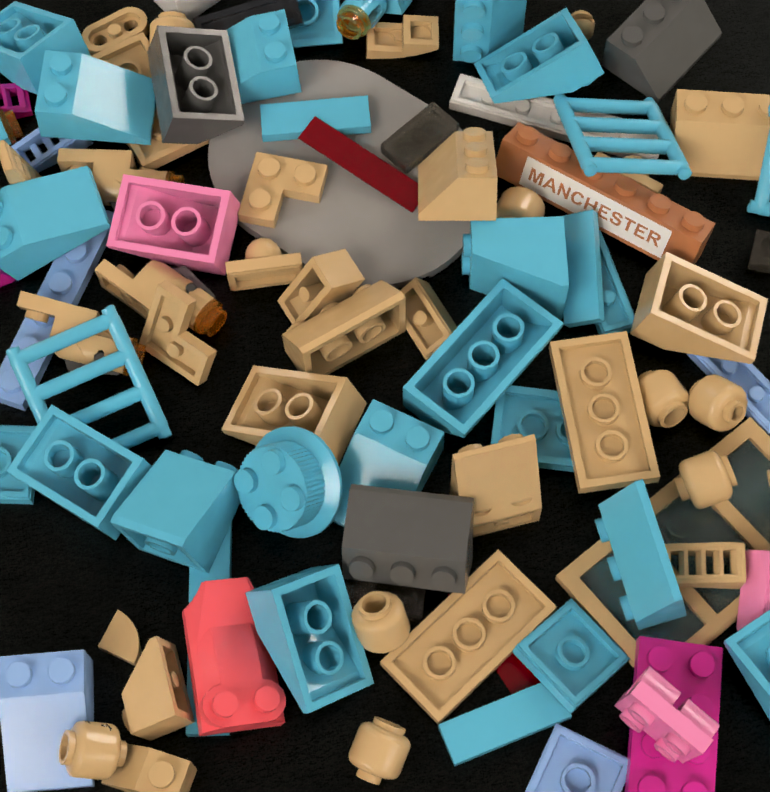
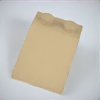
M666 252L645 275L630 334L664 350L752 364L756 358L768 298Z
M253 365L221 430L224 434L256 446L267 433L285 426L305 428L319 436L327 444L339 465L367 402L347 377Z

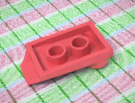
M248 577L201 582L193 600L182 611L199 736L275 727L285 723L284 709L286 707V696L284 690L279 686L276 665L256 631L245 592L254 589Z

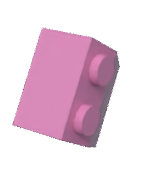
M123 174L106 246L114 250L177 267L186 266L189 270L225 276V262H228L238 223V211L241 204L229 190Z

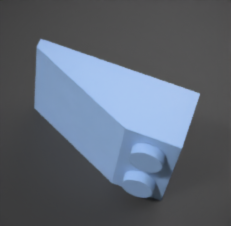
M84 649L0 656V723L7 792H38L95 787L94 779L71 777L65 765H61L59 762L60 742L65 730H71L78 721L94 722V666L91 657Z

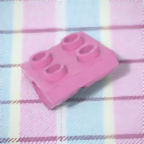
M649 666L614 705L622 712L619 717L638 733L642 730L645 731L656 741L654 744L656 750L672 762L679 760L681 763H685L702 755L714 741L712 737L719 729L720 724L689 698L676 709L673 704L681 692Z

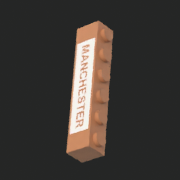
M518 122L502 139L496 157L498 177L515 186L526 187L535 191L543 201L568 214L593 209L598 213L600 231L657 261L666 252L694 265L700 258L716 224L704 218L700 213L691 211L671 201L667 196L658 194L638 184L634 179L619 173L597 172L594 176H586L580 167L574 150L564 143L557 142L543 135L531 126Z

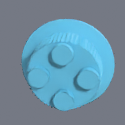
M285 426L267 433L258 442L255 449L246 455L242 465H240V469L234 476V485L238 490L239 500H241L240 504L243 505L242 508L245 509V513L250 517V520H253L256 527L260 530L279 532L292 538H308L324 531L335 519L341 505L343 492L342 477L337 460L327 444L319 436L305 428Z

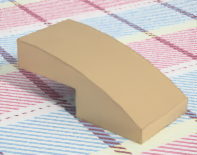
M403 15L402 23L377 22L373 28L366 32V59H393L417 56L436 51L439 48L438 16Z

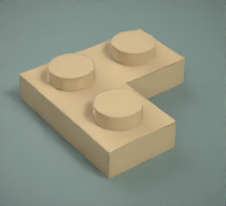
M256 152L238 211L239 222L275 228L284 197L320 204L328 175V165Z
M166 280L157 285L138 346L199 386L207 381L217 351L187 331L197 300Z

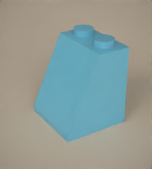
M564 216L496 218V221H470V234H463V252L461 253L462 275H469L470 289L487 295L503 278L556 318L562 320L569 289Z
M165 450L113 514L110 523L139 550L209 573L241 502L238 490L234 485V476L238 470L222 461H216L215 465L203 462L199 455L187 450H182L180 454Z

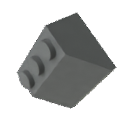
M645 0L606 40L601 66L646 97H652L658 104L721 37L722 31L705 0Z
M157 25L147 54L162 143L200 144L242 126L245 119L228 31Z
M351 484L342 541L343 579L465 594L473 562L474 498Z

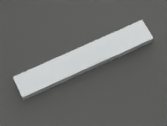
M460 73L449 101V109L512 127L520 122L535 128L545 136L570 143L553 99L538 97L494 104L482 79ZM574 112L575 116L620 118L609 114ZM582 132L584 136L658 139L657 135ZM605 152L619 157L633 155L642 159L659 158V154Z

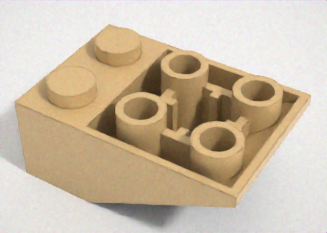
M511 434L501 438L496 444L484 447L481 444H470L459 449L458 453L452 454L449 495L474 498L473 537L539 521L542 511L537 444L534 434L524 437L522 434Z

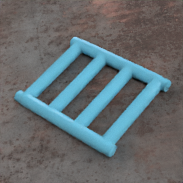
M565 94L554 96L555 108L580 167L586 176H594L597 172L678 175L681 180H686L692 175V171L658 104L652 97L639 101L566 97ZM574 112L647 115L648 119L575 116ZM582 132L657 135L658 139L584 136ZM591 152L667 155L669 160L593 157Z
M114 305L105 307V309L101 310L102 315L24 349L20 350L19 346L6 350L10 365L37 424L48 410L45 399L125 365L134 387L70 414V416L87 425L141 401L150 423L111 440L130 449L157 436L159 440L172 436L166 417ZM109 329L118 351L37 385L29 368V363Z

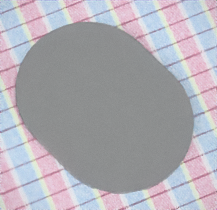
M333 60L298 61L296 64L302 92L242 104L244 124L209 140L208 166L212 184L216 189L231 191L240 204L256 152L328 165V175L320 204L284 197L275 228L239 222V219L237 223L257 239L270 238L280 247L282 255L301 252L303 268L314 256L346 249L365 278L359 287L365 284L373 285L383 280L399 289L405 287L415 277L423 279L427 276L429 278L435 276L453 263L463 252L462 238L463 234H470V221H418V206L411 213L300 139L263 142L260 104L368 95L371 133L345 136L418 183V165L455 131H462V129L437 109L368 69Z

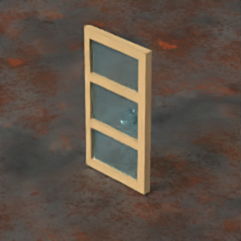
M749 417L710 449L718 453L720 457L726 455L733 469L738 485L732 487L733 494L730 499L704 509H697L693 506L690 499L682 502L674 480L650 498L664 544L739 542L745 544V551H770V488L767 477V470H770V436ZM600 539L555 577V580L568 595L630 658L628 662L633 668L636 639L639 636L709 645L737 621L740 589L679 587L687 616L638 630L635 619L626 621L619 599L620 596L627 595L623 581L618 580L614 582L607 558L614 556L610 541L602 543ZM671 555V565L674 574L679 575L678 555ZM688 556L689 575H696L695 556ZM706 557V574H713L712 557ZM723 557L724 574H730L729 558Z

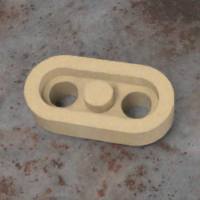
M125 7L87 26L81 36L90 54L94 55L141 32H144L147 37L149 24L144 11L137 7Z

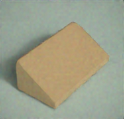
M415 277L400 290L406 297V330L425 360H428L457 326L430 284L425 280Z

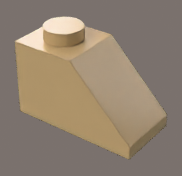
M346 249L312 257L277 301L291 324L300 320L307 321L318 315L326 305L333 302L340 303L349 298L365 278Z
M154 636L148 640L121 694L125 708L122 711V718L130 734L149 741L195 723L176 645L158 636Z
M127 744V756L124 765L117 767L114 774L108 780H102L101 783L124 792H189L197 768L189 760L150 747Z

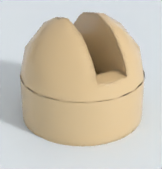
M584 10L575 11L571 15L586 39L589 40L594 33L595 22L593 16Z

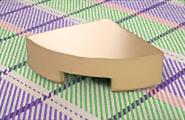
M117 610L98 647L100 650L136 666L141 655L138 631L130 618Z

